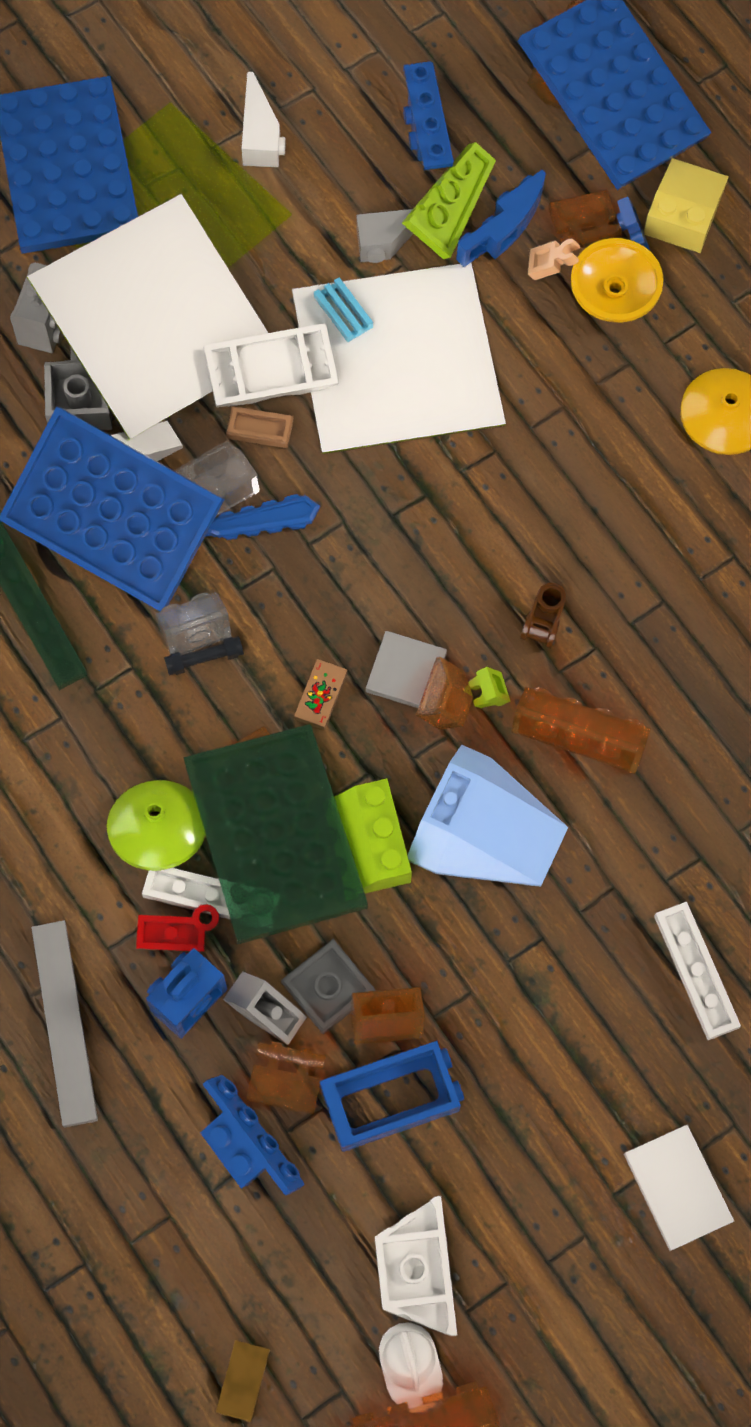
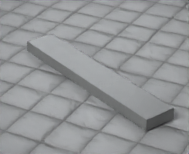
M64 920L33 926L31 928L62 1125L66 1128L96 1122L98 1117L66 922Z

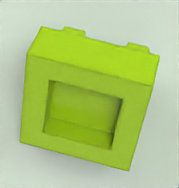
M485 667L476 671L477 676L468 682L469 689L479 690L481 688L482 695L473 700L475 707L502 706L511 702L500 671Z

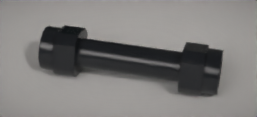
M239 636L223 639L224 644L185 655L175 652L164 657L169 676L185 673L184 668L225 656L228 657V660L244 655Z

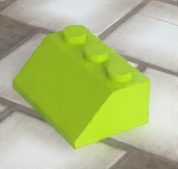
M387 778L354 786L323 803L346 898L411 883L412 871Z

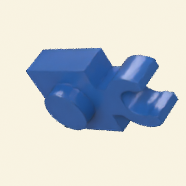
M627 196L618 200L620 213H617L616 216L622 231L628 229L631 241L637 242L649 250L636 208L630 198Z

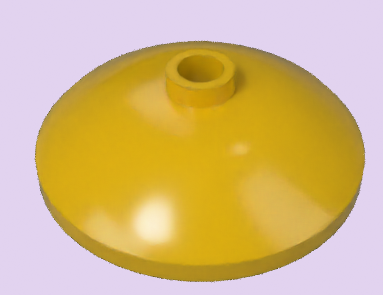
M609 238L597 241L585 248L578 256L579 262L573 265L571 288L574 297L585 311L598 319L617 323L636 320L651 311L660 298L663 288L661 266L656 257L637 242L622 238ZM613 288H614V289L619 290V292H618V293H614V292H611L610 289H613Z
M720 368L699 375L689 384L681 401L680 415L682 424L693 441L708 451L724 455L740 454L751 450L750 374L736 369ZM726 399L734 400L735 404L727 403Z

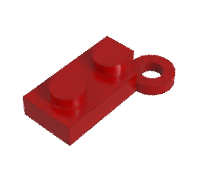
M203 904L194 910L192 917L138 915L136 949L191 951L195 948L197 951L204 952L206 931H210L217 926L219 913L212 905ZM203 911H208L212 915V921L209 924H203L199 919Z

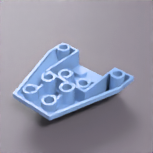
M461 745L449 762L426 809L407 856L409 862L439 875L541 887L568 830V826L491 757Z

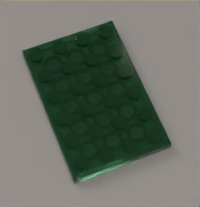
M311 724L183 757L237 945L368 909V902Z

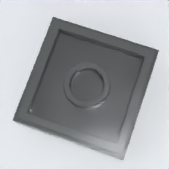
M334 939L281 980L284 988L323 1035L376 993L374 987Z

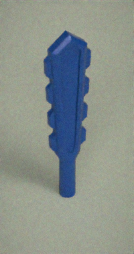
M295 494L285 497L281 502H276L275 500L263 502L261 507L258 508L251 505L241 508L238 513H233L232 511L223 512L219 518L213 520L205 537L214 536L232 540L237 539L240 534L251 537L258 536L261 531H267L271 534L281 532L283 528L287 527L292 530L303 529L307 524H312L320 506L306 495L299 496Z

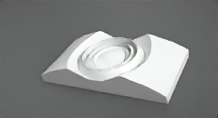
M326 323L204 345L216 407L246 405L274 397L302 395L332 387L339 383Z

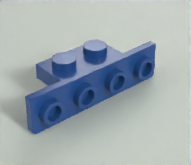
M433 62L403 65L408 90V106L403 107L405 125H411L412 132H408L410 149L416 150L417 159L422 161L424 171L452 167L454 160Z
M223 1075L206 1080L203 1086L223 1112L202 1130L200 1134L240 1188L248 1186L265 1170H267L285 1196L303 1187L304 1182L300 1178L298 1169L294 1164L287 1161L279 1150V1145L275 1138L267 1134L260 1125L257 1114L253 1109L246 1106L237 1094L236 1086Z

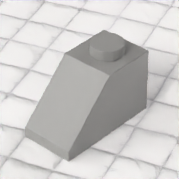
M413 209L356 215L360 261L379 263L383 260L391 259L413 235L402 224L403 220Z
M243 971L223 999L243 1017L289 1045L307 1018L306 1015L265 980Z

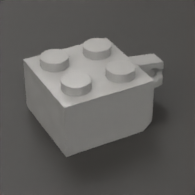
M39 263L30 264L27 276L46 267V265ZM26 277L14 311L10 316L18 345L53 353L56 344L62 342L64 334L31 281Z
M72 346L71 360L45 362V417L47 423L56 406L100 430H112V410Z

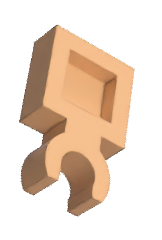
M568 239L561 245L557 241H553L530 249L528 275L535 281L560 273L562 264L568 266L575 265L579 262V258L571 252L580 249V245L574 239Z

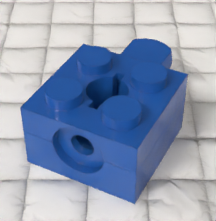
M195 948L188 954L186 952L181 953L172 963V971L164 979L162 977L156 979L147 990L149 995L146 997L151 1012L180 1039L228 990L224 975Z

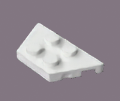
M436 1196L424 1206L402 1218L392 1227L375 1236L382 1310L446 1335L457 1336L441 1196Z

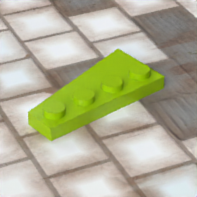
M476 142L468 144L455 159L453 166L443 173L403 220L402 224L442 259L450 258L496 160Z

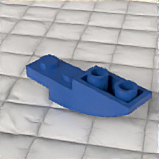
M540 170L533 176L528 175L517 188L500 195L496 201L495 215L488 217L481 227L473 233L468 232L462 236L458 242L456 260L463 267H466L485 252H488L496 259L519 238L527 228L540 203L546 176L543 170Z

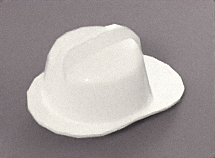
M399 1323L389 1328L383 1335L379 1345V1359L387 1390L392 1400L400 1407L410 1411L424 1410L433 1405L438 1399L443 1386L442 1371L435 1344L430 1334L419 1325Z

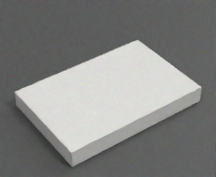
M688 1125L624 1154L669 1251L734 1222Z

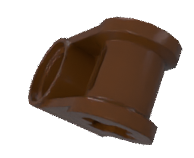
M550 582L540 587L533 607L528 613L520 639L526 640L530 638L545 643L547 648H552L566 601V593L561 585ZM550 596L556 598L559 603L555 606H548L543 602V599Z

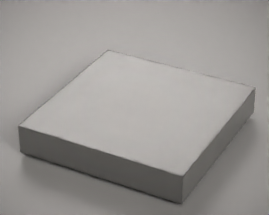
M385 631L366 686V692L427 711L447 654V649Z

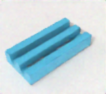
M340 277L334 280V284L330 285L328 283L325 285L322 291L318 289L314 292V298L347 342L373 328V321ZM336 291H338L341 294V296L344 298V300L347 302V304L350 306V308L362 322V326L359 324V322L356 320V318L353 316V314L350 312V310L338 296ZM330 296L340 312L354 328L352 332L327 301L326 297Z

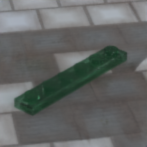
M0 521V587L60 691L88 676L87 671Z

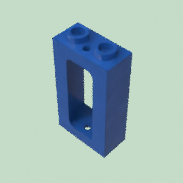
M434 1041L321 1080L320 1088L342 1152L459 1112L461 1107L460 1101L464 1100V1096L458 1080L452 1082L448 1069L452 1068V1062L447 1049L440 1050L438 1041ZM423 1069L431 1072L439 1094L437 1100L358 1128H351L349 1126L341 1102L343 1097Z

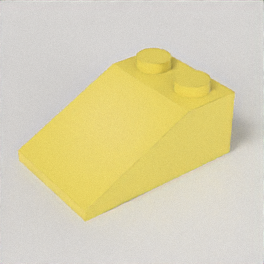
M672 158L649 210L644 235L701 253L729 176Z

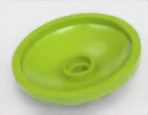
M166 780L147 781L128 789L116 800L107 820L108 838L115 853L129 865L151 871L170 869L190 859L202 845L207 831L206 812L200 799L187 787ZM155 811L160 812L157 816L150 815V813Z

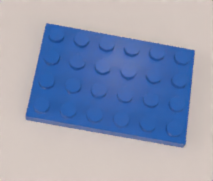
M585 0L524 33L518 39V43L617 190L705 140L712 133L623 0Z
M110 76L0 94V137L21 254L92 242L138 217Z
M56 406L0 514V521L158 611L165 612L225 499L63 408Z

